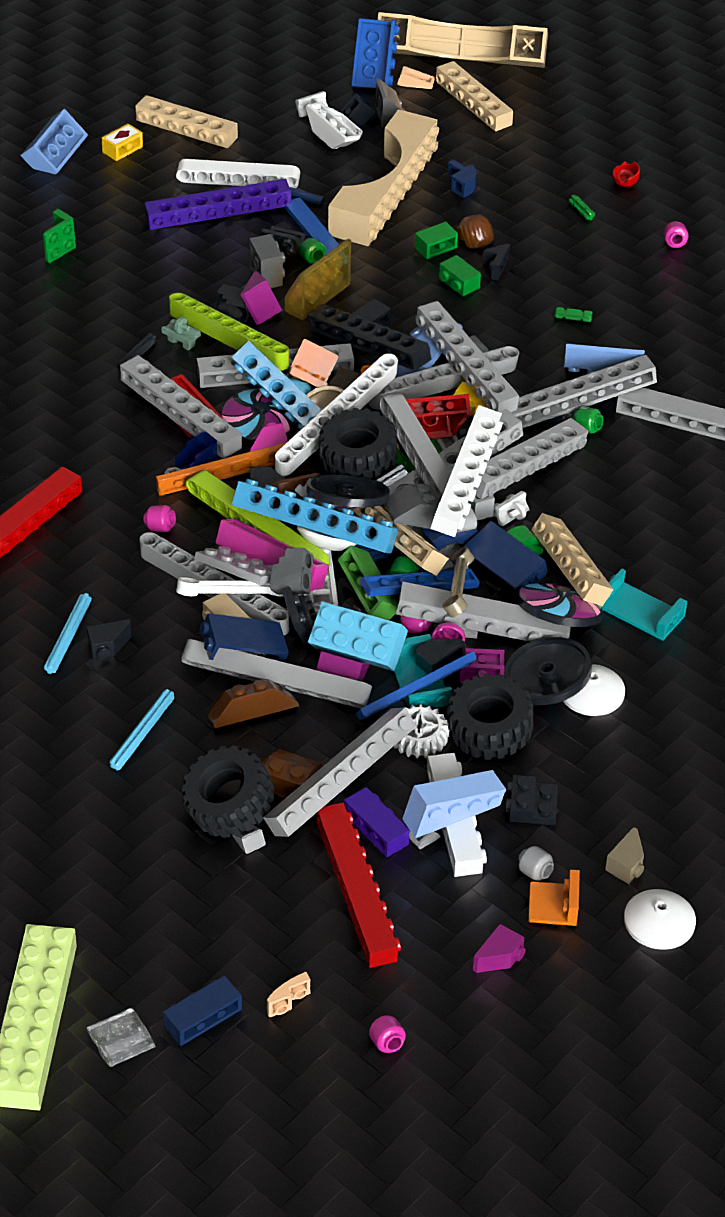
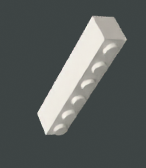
M455 753L428 756L427 774L429 781L435 782L462 775L461 762H457ZM475 815L442 828L455 877L482 873L483 863H486L485 850L480 848L481 835L479 831L475 830L477 825Z

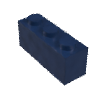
M224 975L218 980L211 981L201 990L189 994L187 998L179 1003L170 1005L163 1011L164 1027L178 1044L182 1046L242 1010V995Z

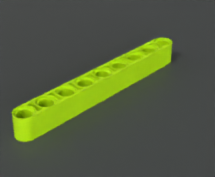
M174 293L169 296L170 315L176 319L180 317L186 318L189 326L236 350L241 349L249 341L279 370L289 368V347L183 293Z
M201 470L186 480V486L190 493L227 519L235 518L294 548H306L314 555V558L330 566V559L324 551L308 542L304 537L279 520L233 506L232 502L236 491L208 471Z

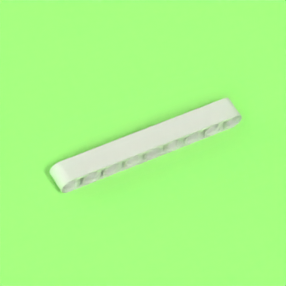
M393 354L381 356L278 450L275 455V471L282 476L290 475L319 448V432L328 419L331 420L334 414H340L343 410L362 409L388 385L397 374V357Z

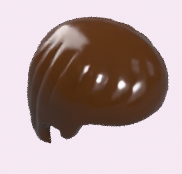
M469 215L460 221L457 229L458 236L461 241L464 240L468 248H483L494 240L492 226L483 215Z

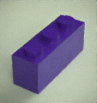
M367 787L344 800L346 810L352 814L353 824L386 857L409 845L410 830L406 823L401 822L395 816L392 809L386 807L379 797Z

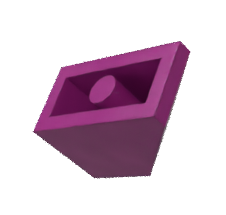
M499 924L474 955L473 971L479 973L511 968L515 961H520L524 956L525 937Z

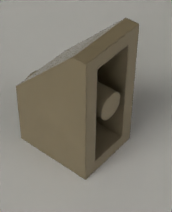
M633 827L607 855L605 870L628 884L635 877L638 878L644 870V853L638 829Z

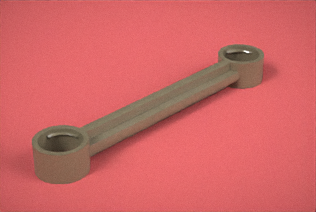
M466 546L455 551L450 557L455 566L450 597L445 600L442 607L451 618L461 614L468 605L462 595L466 568L474 560V556Z

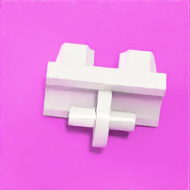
M322 91L297 99L295 103L299 117L308 115L306 110L307 104L321 102L325 104V107H328L326 92Z
M521 491L516 495L510 494L501 504H494L493 516L497 517L498 525L504 526L516 518L518 520L525 518L526 512L529 511L526 503V492Z

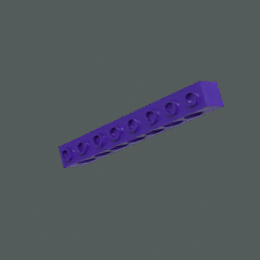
M285 178L145 202L146 219L150 230L281 208L292 204L291 190Z

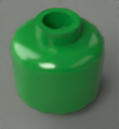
M308 238L302 242L300 255L312 265L319 264L326 257V247L318 239Z
M581 407L573 415V420L587 429L590 434L596 433L603 425V416L596 408Z
M407 555L396 557L390 568L389 575L418 573L419 566Z

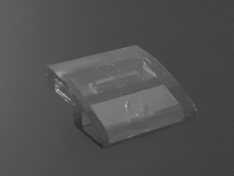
M133 1008L87 1027L89 1036L98 1046L101 1057L109 1067L155 1047L148 1030Z

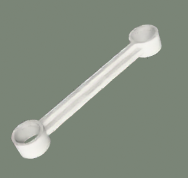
M180 577L178 578L176 589L177 593L186 596H197L198 593H268L274 596H283V594L278 595L271 591L270 583L258 585L250 581L196 580Z

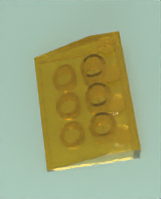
M351 239L345 240L299 274L285 296L286 312L304 320L307 314L323 303L328 302L350 285Z

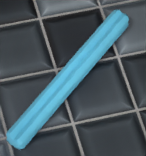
M87 593L79 596L44 666V670L48 674L56 673L92 601V598Z
M165 689L110 760V767L112 769L120 770L174 700L173 691Z

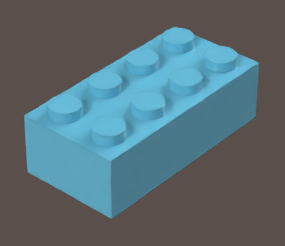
M322 602L308 643L316 649L395 671L408 630L402 624Z

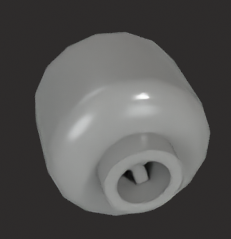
M531 846L528 849H524L519 855V870L535 881L546 879L551 875L554 869L553 858L546 851L538 846Z

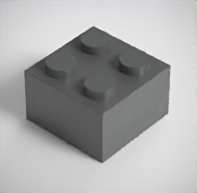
M271 234L249 238L250 269L252 273L258 272L267 280L270 288L283 286V278L285 277L283 263H285L284 253L279 250L278 242L274 241Z

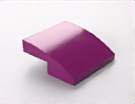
M465 648L466 655L474 651L477 658L471 665L460 670V684L466 680L468 682L471 681V678L477 675L478 677H483V674H490V676L499 674L503 675L504 678V650Z

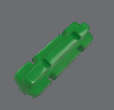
M572 195L569 203L572 206L574 205V208L586 220H593L595 212L590 210L578 196Z
M557 307L555 317L560 319L566 317L565 319L575 321H581L582 319L583 322H591L592 312L586 310L582 312V310L571 308L564 310L563 307Z

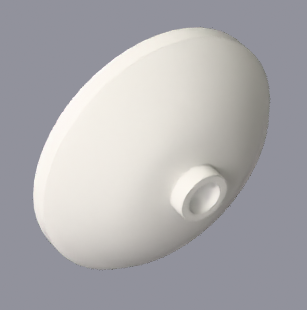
M297 526L299 533L308 542L328 554L330 550L342 551L346 550L350 545H357Z
M592 664V674L586 686L579 693L563 702L570 709L584 715H605L613 712L622 704L625 696V686L622 679L614 671L601 665Z
M652 889L638 893L628 902L624 912V923L629 934L639 943L654 949H672L681 946L691 938L695 930L696 916L691 905L680 895L667 890Z

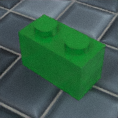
M447 222L415 233V248L426 259L457 248L458 233Z
M456 255L440 263L439 278L453 288L454 291L465 296L480 288L481 273Z

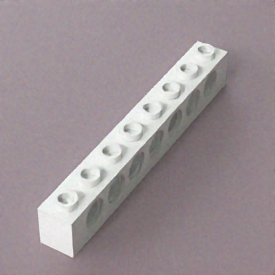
M478 405L435 513L431 529L455 537L458 529L462 530L466 518H463V515L468 516L471 504L468 502H473L477 491L474 487L478 488L482 479L479 473L484 474L487 462H484V460L489 461L493 450L489 447L495 446L498 437L495 433H500L503 422H500L502 413Z

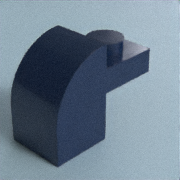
M454 159L448 162V177L451 179V191L463 198L473 193L476 189V168L472 164L465 167Z

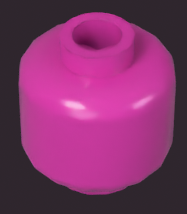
M674 221L665 227L663 232L664 238L670 247L680 248L686 244L688 231L684 224Z
M154 505L148 508L143 520L151 532H168L176 523V515L167 505Z
M389 1015L376 1019L369 1029V1036L372 1042L384 1053L399 1050L406 1038L404 1028L397 1019Z

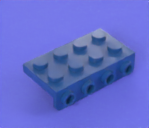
M359 19L351 85L353 88L376 90V79H381L388 86L393 85L391 69L395 68L393 52L397 51L395 35L399 33V25H397L396 20Z

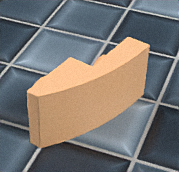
M307 972L283 983L268 997L267 1015L269 1017L286 1013L292 1009V1000L301 999L310 994V978Z

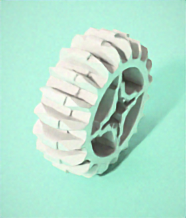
M421 704L419 707L411 705L410 709L406 708L417 727L394 745V748H399L400 754L406 752L408 757L415 755L416 758L419 755L427 758L428 754L434 756L436 751L441 752L443 746H446L449 737L448 720H445L444 714H439L438 709L432 710L430 706L423 708Z

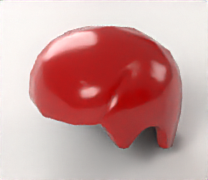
M624 161L613 170L614 182L622 187L633 186L639 180L640 166L635 161L632 164Z

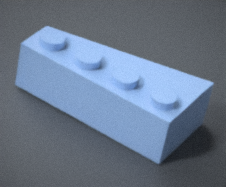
M493 770L415 785L402 819L414 837L418 838L500 806L506 788Z

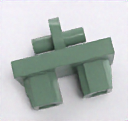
M180 317L177 320L173 318L167 326L161 328L162 333L168 335V341L172 343L180 341L183 348L187 350L193 348L195 340L201 336V331L188 326L187 319L184 317Z

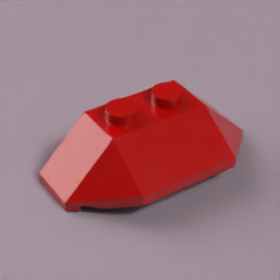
M469 394L406 399L429 439L452 438L471 415Z

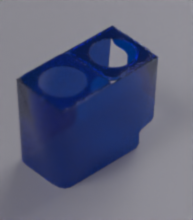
M202 432L187 441L186 447L181 450V454L175 457V466L183 470L217 461V440L207 432Z

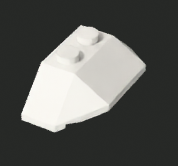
M321 102L306 105L312 131L330 148L344 147L360 139L363 131L344 114L333 108L325 107V104Z

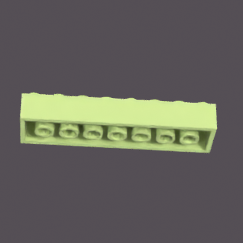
M26 925L0 1033V1107L40 1110L77 947L74 928Z

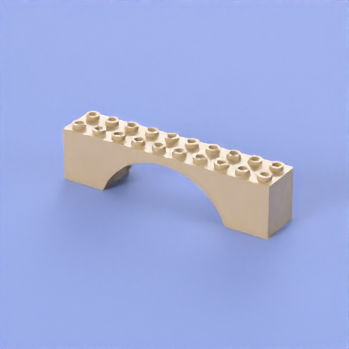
M378 12V20H396L397 25H399V33L395 35L397 51L393 52L396 54L545 67L548 40L547 28L518 25L501 27L470 26L437 22L412 15Z
M397 110L385 127L384 158L389 160L395 166V169L386 176L370 183L342 186L329 204L328 232L332 237L369 246L376 239L379 230L383 229L386 220H389L393 210L397 209L399 201L403 200L406 191L410 190L413 181L417 180L419 172L423 171L426 162H429L433 152H436L438 148L436 137L439 132L437 119Z

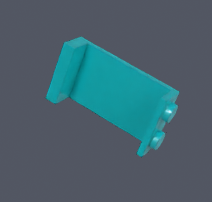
M621 569L609 580L613 591L605 601L602 609L663 641L685 617L687 601L679 598L673 606H670L625 583L626 570Z
M430 634L405 639L395 671H393L399 688L428 675L416 665L415 650L421 644H425L432 639ZM443 679L404 698L406 707L410 709L411 705L419 707L420 704L423 708L428 706L431 708L447 706L449 698L452 696V688H446Z

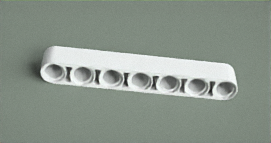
M183 159L179 162L176 176L179 181L184 183L244 186L286 178L289 187L296 188L299 184L300 170L293 165Z

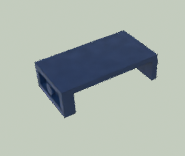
M492 521L465 545L474 556L471 564L475 560L510 585L514 589L516 598L521 587L542 580L548 572L543 558Z
M208 613L204 622L200 625V634L203 636L204 649L207 651L209 660L214 659L219 648L266 653L270 655L271 659L285 662L289 654L280 622Z

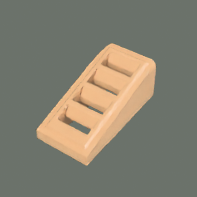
M403 66L397 85L432 89L435 77Z

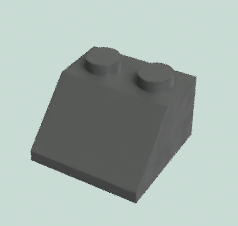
M376 79L375 108L381 126L385 128L398 109L403 111L405 109L402 108L401 98H398L396 91L381 79Z
M409 484L390 495L389 501L384 504L393 523L431 529L439 506L430 488L424 484Z

